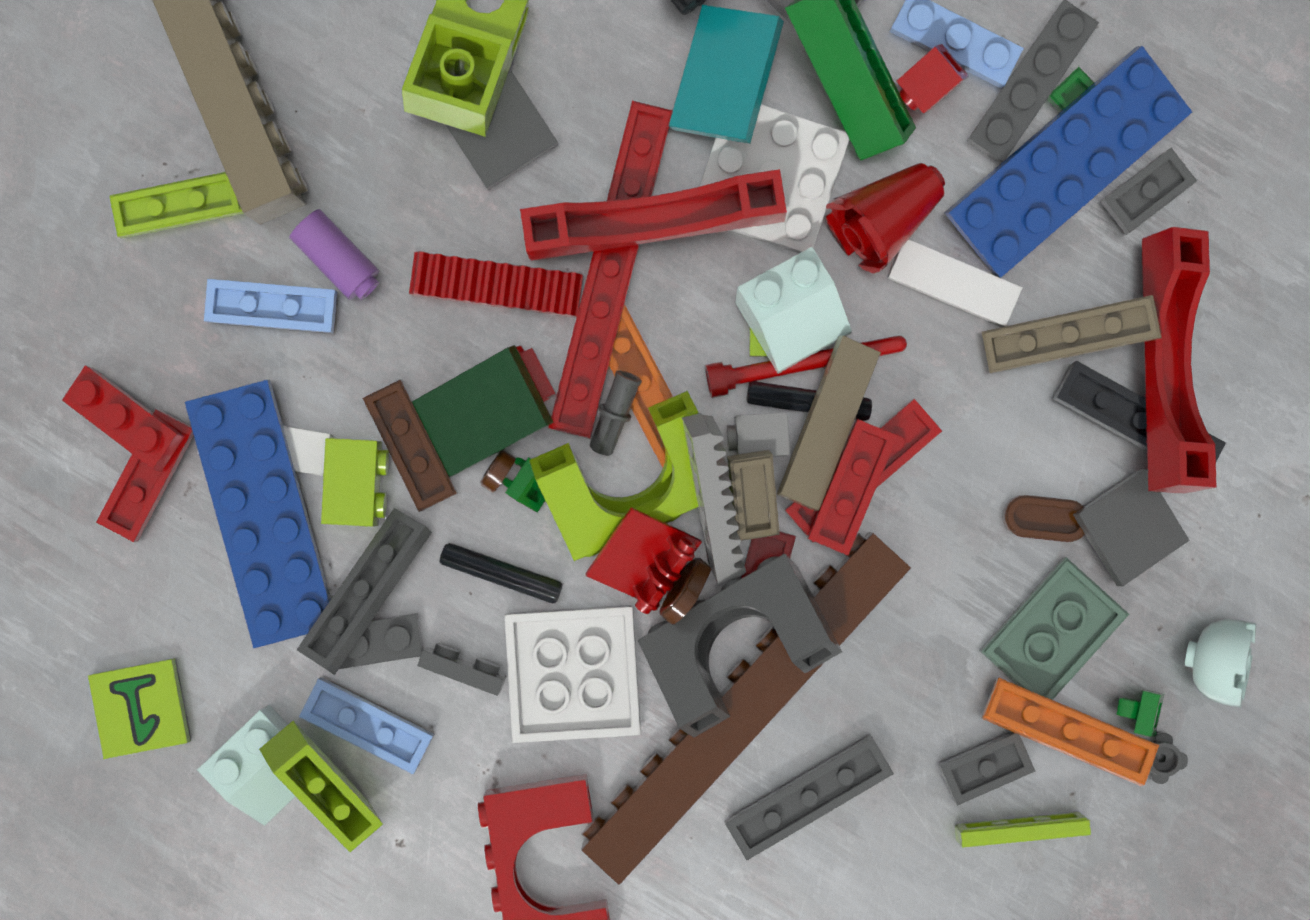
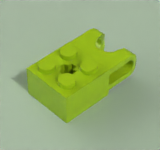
M436 0L401 89L404 112L486 137L528 18L529 0H504L499 9L490 13L476 12L468 7L467 0Z

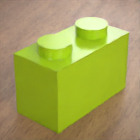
M325 438L321 524L374 527L378 526L379 518H385L387 494L380 492L381 475L387 476L389 451L382 450V441Z

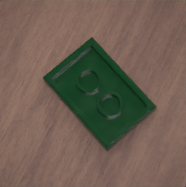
M515 345L505 348L412 401L449 478L554 423Z

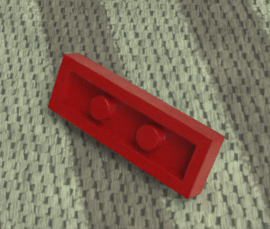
M86 365L62 399L68 406L152 470L161 472L185 437L96 369Z
M155 409L154 414L184 435V439L161 472L152 470L132 454L96 521L99 525L132 542L139 541L194 436L190 425L158 409Z
M856 419L807 539L849 555L898 435Z

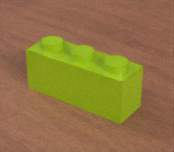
M294 721L290 722L259 748L273 774L349 852H352L383 825L367 798Z

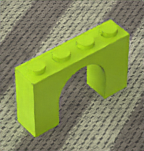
M688 391L648 408L665 448V463L656 481L638 494L628 497H611L593 489L586 481L569 443L529 460L536 482L574 561L599 554L631 507L664 523L672 522L683 513L698 507L682 418L699 413Z

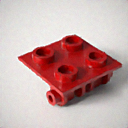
M631 507L585 575L636 598L635 607L640 612L649 614L651 610L656 611L659 608V602L667 591L672 590L674 587L673 582L679 580L681 577L680 572L688 561L693 560L695 557L694 553L702 541Z

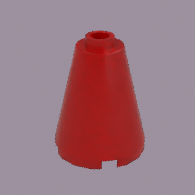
M917 163L834 198L826 205V209L832 210L826 216L827 224L834 238L848 256L855 252L864 260L858 264L859 267L872 274L878 273L891 262L944 197L943 187L945 186V180L936 167Z

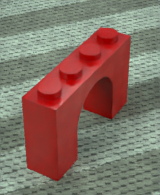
M587 774L486 790L483 795L484 802H478V816L481 828L488 827L491 844L484 845L487 869L495 870L497 886L491 887L494 912H502L503 920H610L607 899L567 906H551L537 901L523 888L516 868L518 851L533 835L548 829L591 823L593 821V809Z

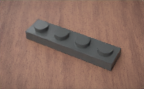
M1063 0L967 139V142L999 164L1006 160L1099 22L1067 0Z
M394 508L303 639L297 651L335 675L432 532L423 524Z
M869 735L724 822L747 861L894 773L875 740Z

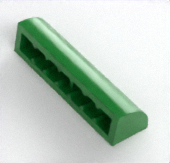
M795 0L786 6L785 10L860 161L905 144L916 129V126L903 99L900 97V93L855 1Z

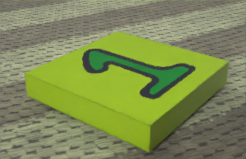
M175 658L88 675L103 759L185 744L191 741Z

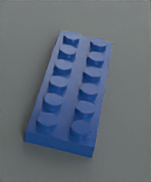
M1137 46L944 213L993 275L1001 278L1188 117L1192 110L1145 48Z
M270 379L186 401V410L253 649L308 634L330 602L331 597Z

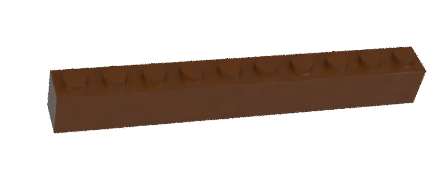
M868 532L865 537L858 533L849 555H846L836 568L829 564L813 581V584L818 588L812 595L839 646L911 569L906 562L872 532ZM771 627L756 643L755 646L760 651L749 663L744 658L741 659L726 676L731 682L720 693V696L731 717L694 738L678 727L668 739L673 745L662 757L656 752L640 769L639 772L644 777L633 788L626 784L610 802L615 808L604 820L598 815L585 828L581 835L586 840L582 843L581 851L620 885L823 663L804 673L792 663L776 630Z

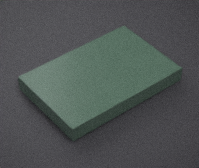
M1063 557L979 651L1016 685L1053 700L1130 614L1067 557Z

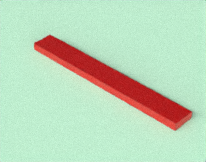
M632 101L606 201L653 196L673 110ZM640 244L593 251L551 415L554 423L548 427L550 430L591 440Z

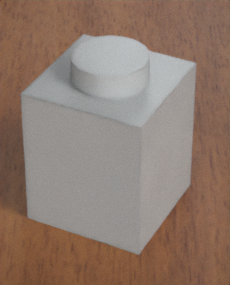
M787 412L736 415L734 417L735 425H727L729 451L736 450L737 455L770 450L773 457L790 455Z

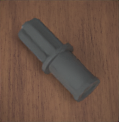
M616 371L605 404H600L598 408L601 416L590 442V447L594 452L606 456L613 454L624 423L629 422L632 418L629 411L637 390L642 383V380L636 375L626 371Z

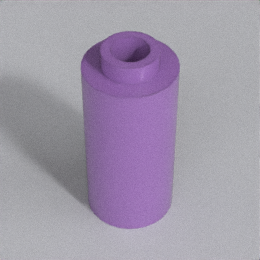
M317 209L305 217L290 234L289 238L348 300L356 296L363 300L379 285L375 278L380 270L321 209Z

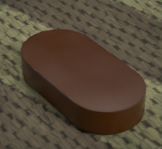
M1019 495L1010 499L1003 510L1002 517L1005 527L1010 533L1018 537L1074 542L1085 535L1073 516L1074 513L1084 506L1074 500Z
M701 558L693 559L680 572L681 577L679 580L673 582L674 587L668 592L660 608V615L671 625L680 621L696 603L712 570Z

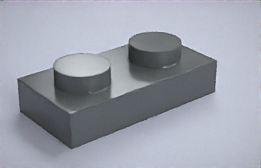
M1171 147L1100 202L1127 235L1196 183L1197 180Z
M418 613L372 620L339 669L420 657L424 648Z
M436 643L434 649L430 647L423 649L417 664L418 667L496 696L500 694L507 676L498 673L499 665L480 658H476L473 664L458 658L460 651L440 643Z
M1014 732L1005 734L938 764L957 806L1036 772L1020 735Z

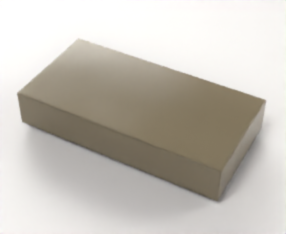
M770 450L727 456L729 479L731 481L730 490L734 498L732 504L736 510L734 518L739 527L737 534L740 540L780 535L773 455Z

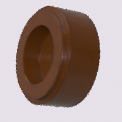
M505 450L500 451L480 480V486L494 493L510 471L516 457Z

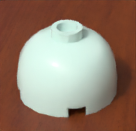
M1231 619L1216 621L1203 629L1198 642L1189 641L1185 666L1193 668V681L1195 685L1210 700L1224 705L1242 707V700L1245 697L1253 656L1251 655L1252 649L1250 645L1251 642L1255 643L1256 623Z

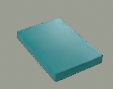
M702 5L669 127L675 131L750 144L784 24L782 18L775 15Z

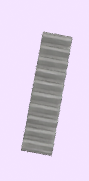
M699 413L683 417L682 421L708 564L712 568L717 584L720 585L746 573V569L741 560L744 557L739 547L741 544L737 534L739 527L734 518L736 510L731 502L734 500L729 489L731 481L726 473L729 468L724 459L726 451L721 443L724 440L723 435L713 416Z

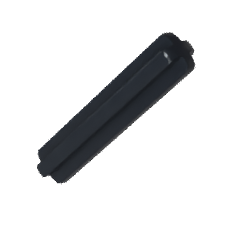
M752 381L748 385L746 400L749 404L808 413L817 390ZM863 397L855 420L867 421L870 419L872 412V400L870 398Z
M451 543L445 544L440 555L439 563L443 566L552 604L558 601L562 590V583L560 581Z

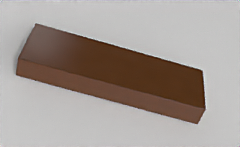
M400 379L362 398L418 512H422L458 494L412 404V399L403 381Z

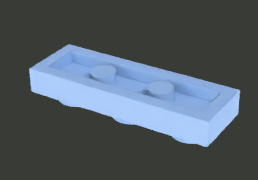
M905 0L889 31L928 52L935 46L943 44L965 71L1001 89L1005 86L1024 49L931 0Z
M207 279L204 321L208 323L334 333L337 291L333 289Z
M322 677L318 678L299 715L300 718L411 774L416 772L434 736L433 733Z

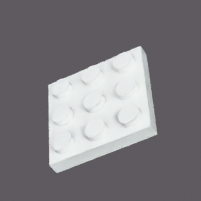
M761 104L750 144L720 138L715 139L700 186L719 182L734 176L780 169L787 210L785 222L731 231L801 253L810 247H814L826 211V205L829 202L849 142V137L846 132Z
M633 606L504 615L512 743L640 735Z

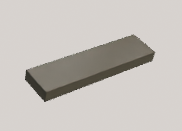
M1153 295L982 331L990 373L1162 338Z
M846 336L838 337L777 495L811 510H820L881 352Z

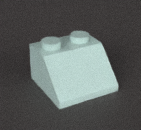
M813 247L737 288L735 303L777 373L835 343L839 336H847L852 332L835 283Z
M270 705L259 710L197 769L228 803L264 826L295 798V795L273 774L259 748L288 725Z

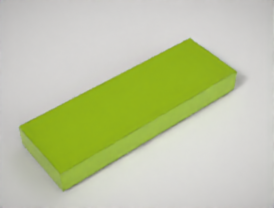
M226 172L109 195L117 237L121 239L243 214Z
M1080 812L958 823L955 825L956 841L962 848L1091 835L1090 820Z

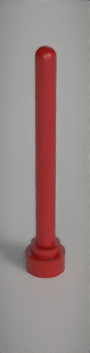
M899 335L861 343L881 352L880 356L899 353L907 347L906 339ZM834 348L818 351L780 373H777L771 361L732 368L731 364L723 365L722 362L706 364L705 374L710 396L715 398L728 395V390L736 389L737 384L827 367Z

